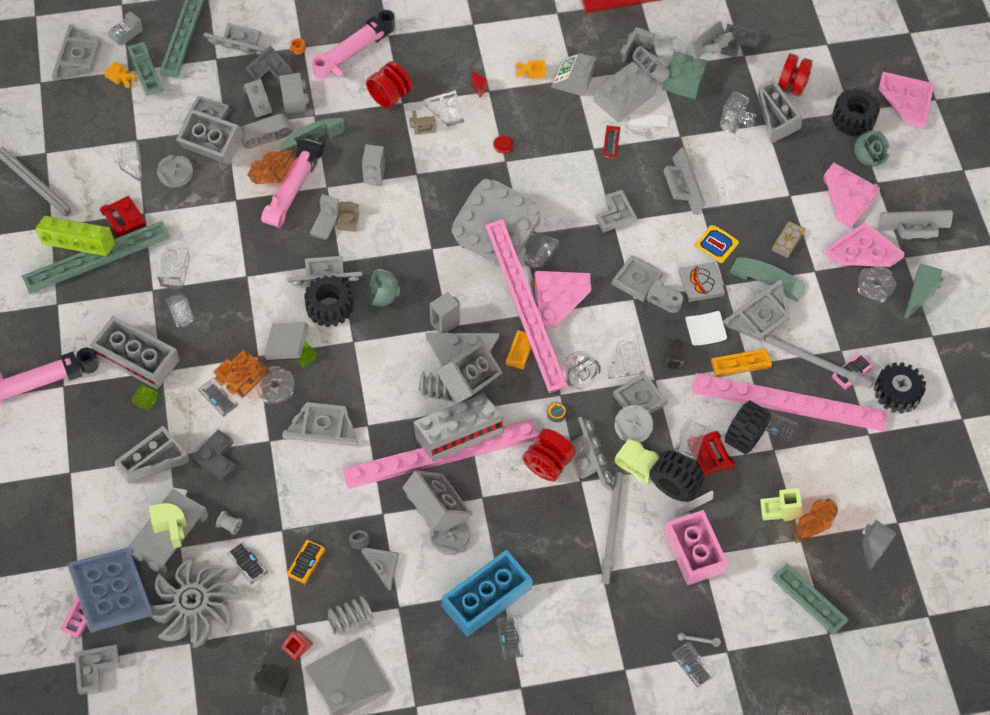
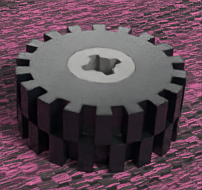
M896 362L892 363L891 367L889 364L880 371L874 386V391H876L875 398H879L878 403L880 405L884 403L886 410L892 408L891 412L893 413L899 410V414H903L905 410L908 413L912 409H916L926 391V381H923V374L918 375L919 370L917 368L913 370V365L909 364L906 367L903 362H900L899 366H897Z

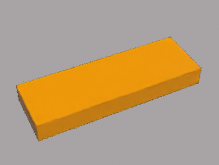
M767 348L711 359L716 377L767 369L772 366Z

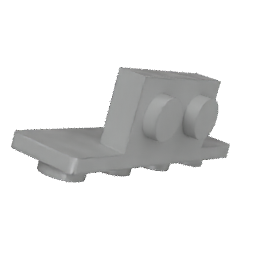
M721 21L715 22L689 43V50L694 60L701 57L704 53L711 52V54L721 52V49L728 46V43L734 39L732 32L725 33Z
M227 23L223 37L204 33L203 35L208 40L207 42L217 45L222 43L224 47L230 49L237 47L245 53L252 51L256 52V55L259 56L266 50V48L258 47L261 36L260 31Z
M680 148L673 156L675 167L666 166L663 171L673 199L687 200L692 213L697 215L706 203L685 148Z
M953 211L880 213L878 228L879 230H898L902 239H930L931 237H938V228L951 227Z
M342 256L306 258V276L287 277V281L292 283V286L303 285V282H315L318 277L321 279L325 275H328V277L333 275L336 276V279L340 277L353 282L359 281L363 274L362 272L344 273Z
M581 416L578 420L583 435L570 441L575 449V455L572 459L578 476L584 479L597 472L602 486L611 490L613 489V477L607 471L606 458L599 449L601 444L593 432L595 430L594 425L590 420Z

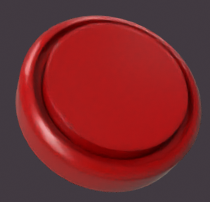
M500 135L494 139L493 147L498 153L506 154L512 151L514 142L511 137Z

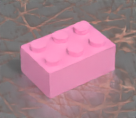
M704 510L666 522L664 534L687 586L725 573L728 562Z

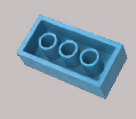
M506 550L441 597L442 608L465 636L468 637L532 590L533 580Z

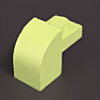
M800 488L779 490L780 497L761 499L763 521L783 519L785 522L800 517L803 513Z
M169 503L149 506L154 532L170 530L173 547H181V539L185 538L183 527L187 526L181 509Z

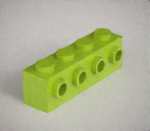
M44 216L36 227L43 245L107 256L115 245L109 227Z

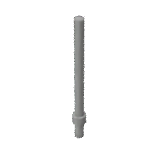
M770 335L765 340V342L848 378L849 382L859 383L868 388H871L873 385V381L860 376V373L856 371H848Z
M621 472L615 474L605 558L602 559L601 565L603 569L601 583L603 584L610 583L611 570L614 568L613 552L623 473Z

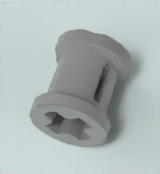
M222 511L216 521V527L229 530L232 535H236L242 525L241 518L236 519L228 515L226 511Z

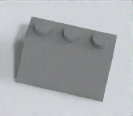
M415 470L402 487L408 499L416 506L417 512L427 522V526L434 531H447L471 518L473 515L443 473Z

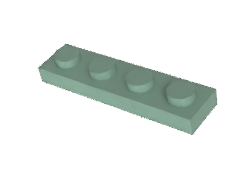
M787 563L773 576L772 580L833 636L848 622L849 619Z

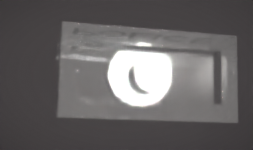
M688 419L680 430L674 451L685 455L695 462L706 426Z

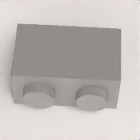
M300 73L279 76L285 114L306 111L305 104H309L308 95L303 92V90H306L305 80H301Z
M367 144L365 146L362 169L363 181L366 184L382 185L385 171L383 146Z
M446 292L430 303V324L438 333H447L460 324V302L455 296L452 297L449 292Z

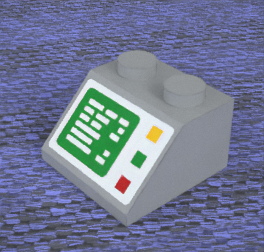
M578 53L562 59L551 88L585 97L595 71L596 57Z

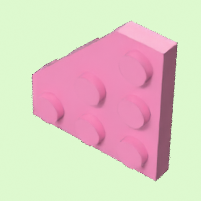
M883 72L879 84L880 92L907 124L925 127L934 83Z
M834 162L824 174L823 179L829 190L828 195L835 209L836 220L853 228L877 196L880 188Z
M865 222L824 249V255L837 265L891 267L904 258L905 253Z
M536 271L534 273L536 306L544 327H556L591 292L590 273Z

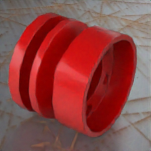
M393 61L386 63L385 66L380 68L379 72H375L366 80L369 94L377 104L385 109H390L399 101V98L405 97L413 89L411 79L406 71Z
M543 429L534 439V444L530 445L523 454L522 459L529 470L544 480L554 482L558 479L560 473L564 471V466L568 465L574 457L575 449L570 441L560 433L551 429Z

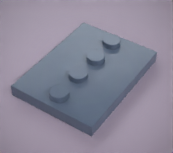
M129 547L68 563V570L90 633L152 616V610Z

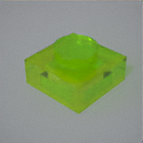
M305 341L301 358H294V360L304 368L318 358V355Z
M141 384L131 398V402L149 411L159 397V394Z

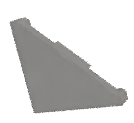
M366 547L361 549V553L386 588L391 590L399 553Z

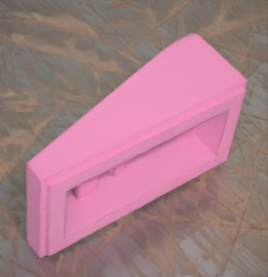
M77 596L60 630L79 639L86 629L87 623L84 615L78 613L79 608H82ZM77 616L83 620L80 623L73 620V618ZM71 623L78 626L79 628L76 631L68 626Z

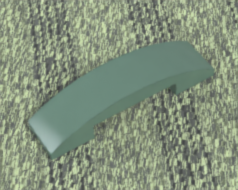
M142 42L128 46L133 65L146 96L162 92L163 87L159 77H157L145 43Z
M343 118L320 120L294 132L280 147L282 161L295 156L298 147L302 145L306 137L317 139L327 134L330 139L345 132Z
M737 257L730 270V273L745 280L751 277L769 286L781 280L785 296L797 302L806 287L789 273L755 259Z

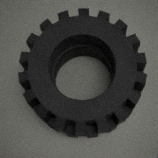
M848 89L846 93L842 92L838 96L832 113V121H834L833 124L835 126H838L839 131H844L843 134L846 135L851 134L854 137L858 135L859 137L863 133L873 130L880 112L879 101H876L877 98L875 96H871L872 93H866L863 89L861 91L858 89H853L852 91Z
M328 275L323 276L324 278H316L315 282L311 281L310 287H306V293H304L306 312L312 322H318L319 326L324 324L326 327H330V325L335 327L338 326L339 322L342 324L345 322V318L348 319L350 317V313L353 310L352 293L348 283L343 282L342 278L336 279V276L328 277ZM325 298H335L338 300L330 305L320 303Z
M749 400L740 408L725 434L724 442L746 455L762 437L771 419V412Z
M664 451L649 471L652 482L660 491L681 502H689L705 480L701 469L690 458L676 451Z

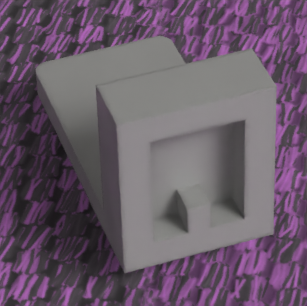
M638 27L635 28L633 33L630 32L627 39L628 43L623 45L620 52L622 62H626L635 44L651 50L654 45L655 33Z
M261 79L244 84L242 88L244 94L247 93L255 117L258 118L271 114L272 109Z
M322 194L320 198L321 211L310 234L311 236L327 240L340 215V200Z

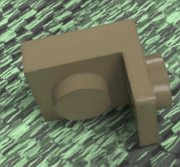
M416 110L412 111V117L409 118L410 128H414L415 135L436 133L435 116L417 118Z
M340 202L338 230L356 232L359 219V204Z

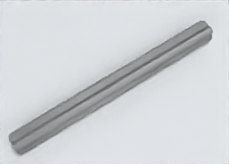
M0 148V159L63 216L71 213L70 206L5 148Z

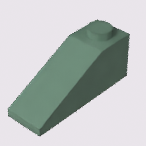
M920 263L904 318L908 319L934 295L937 288H941L943 277H940L942 269Z

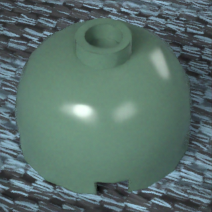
M875 130L867 131L856 140L854 151L856 158L861 164L879 166L884 164L889 158V154H887V148H890L889 143L882 132H876Z
M375 269L369 283L371 293L368 292V303L374 306H387L394 301L395 297L399 296L400 286H398L395 275L382 269Z

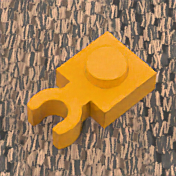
M529 60L527 65L521 62L516 63V77L528 75V79L546 78L545 60Z
M116 61L104 71L106 78L116 84L123 82L126 88H130L129 80L136 82L135 75L129 73L126 67Z

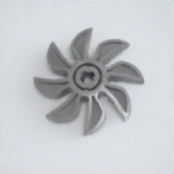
M191 558L183 562L176 571L175 578L181 587L180 589H174L158 574L155 581V589L160 599L168 604L151 605L152 616L150 617L160 623H169L174 620L158 636L159 639L164 641H176L185 637L188 634L190 623L194 622L192 645L194 649L204 644L210 636L211 627L206 620L207 616H211L227 632L231 627L230 613L224 604L217 602L241 600V596L237 589L230 584L218 582L211 586L227 571L226 567L220 565H211L201 569L198 572L197 581L192 583L194 560Z

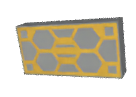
M788 221L773 245L772 251L789 258L803 235L805 228Z

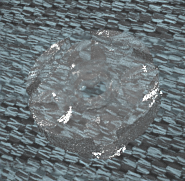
M873 266L872 268H865L861 271L857 281L858 292L870 300L884 302L893 294L896 280L894 281L893 274L885 267ZM879 281L880 286H876L872 282Z
M271 366L260 373V376L256 379L255 386L258 396L266 404H276L284 402L293 396L295 382L290 371H286L279 366ZM272 382L280 384L277 388L271 387L273 385Z

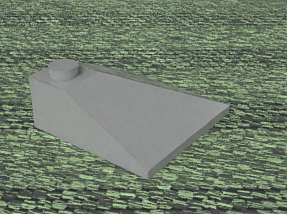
M361 638L305 667L330 715H348L390 692V688Z

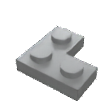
M623 190L607 194L605 200L610 210L596 214V220L603 233L637 221V217Z
M117 645L74 652L79 695L101 691L99 671L120 667Z

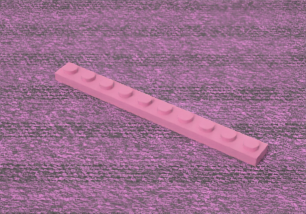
M501 219L487 224L485 227L548 393L567 388L566 381L505 223Z
M698 373L695 374L693 394L743 404L751 400L763 408L883 432L885 429L887 411Z
M533 420L505 426L503 427L504 433L434 462L424 449L420 448L343 468L347 487L350 489L412 473L415 470L419 471L534 441L538 434Z

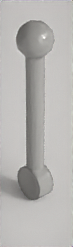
M682 632L677 635L680 641L686 639L711 643L715 647H718L721 643L719 638L712 640L688 636Z

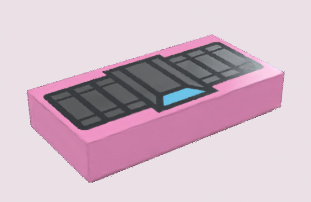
M859 353L842 368L851 372L852 370L856 371L863 377L873 368V365ZM834 373L832 375V378L845 390L854 384L849 382L848 378Z

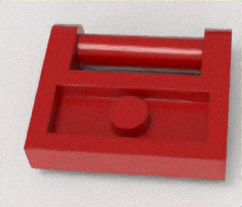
M129 195L110 205L105 204L100 207L101 214L107 218L117 238L147 225ZM116 211L125 226L122 227L119 225V223L112 214L113 212Z
M713 431L687 441V446L704 477L722 470H729L736 465L734 460L729 457L720 439L719 431ZM709 442L714 443L723 460L722 462H719Z

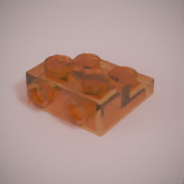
M293 150L267 152L262 161H255L251 165L247 175L255 184L281 183L296 154Z
M244 350L232 361L226 359L213 371L216 376L214 379L220 386L225 385L232 395L237 394L241 398L246 396L270 372L265 365Z
M830 498L824 501L822 499L817 500L812 504L810 512L799 518L792 536L796 544L831 528L838 513V507L834 500Z

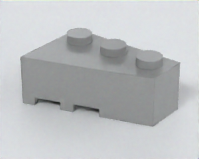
M774 79L758 87V99L771 144L802 128L801 114Z
M162 426L115 461L117 471L130 484L189 463V459L184 449L167 429Z

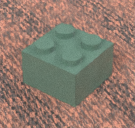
M674 51L668 66L669 76L664 81L662 90L696 99L705 75L708 60L701 58L694 60L693 56Z

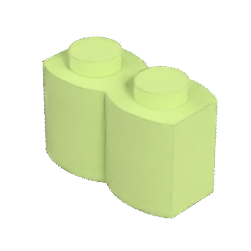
M628 439L615 456L614 462L625 471L632 473L636 478L648 483L651 479L649 471L658 460L659 455L654 451L644 449L639 441Z

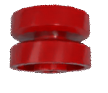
M789 53L778 85L783 92L789 90L791 83H793L792 95L801 97L811 75L813 60L804 58L799 67H797L799 62L798 55Z

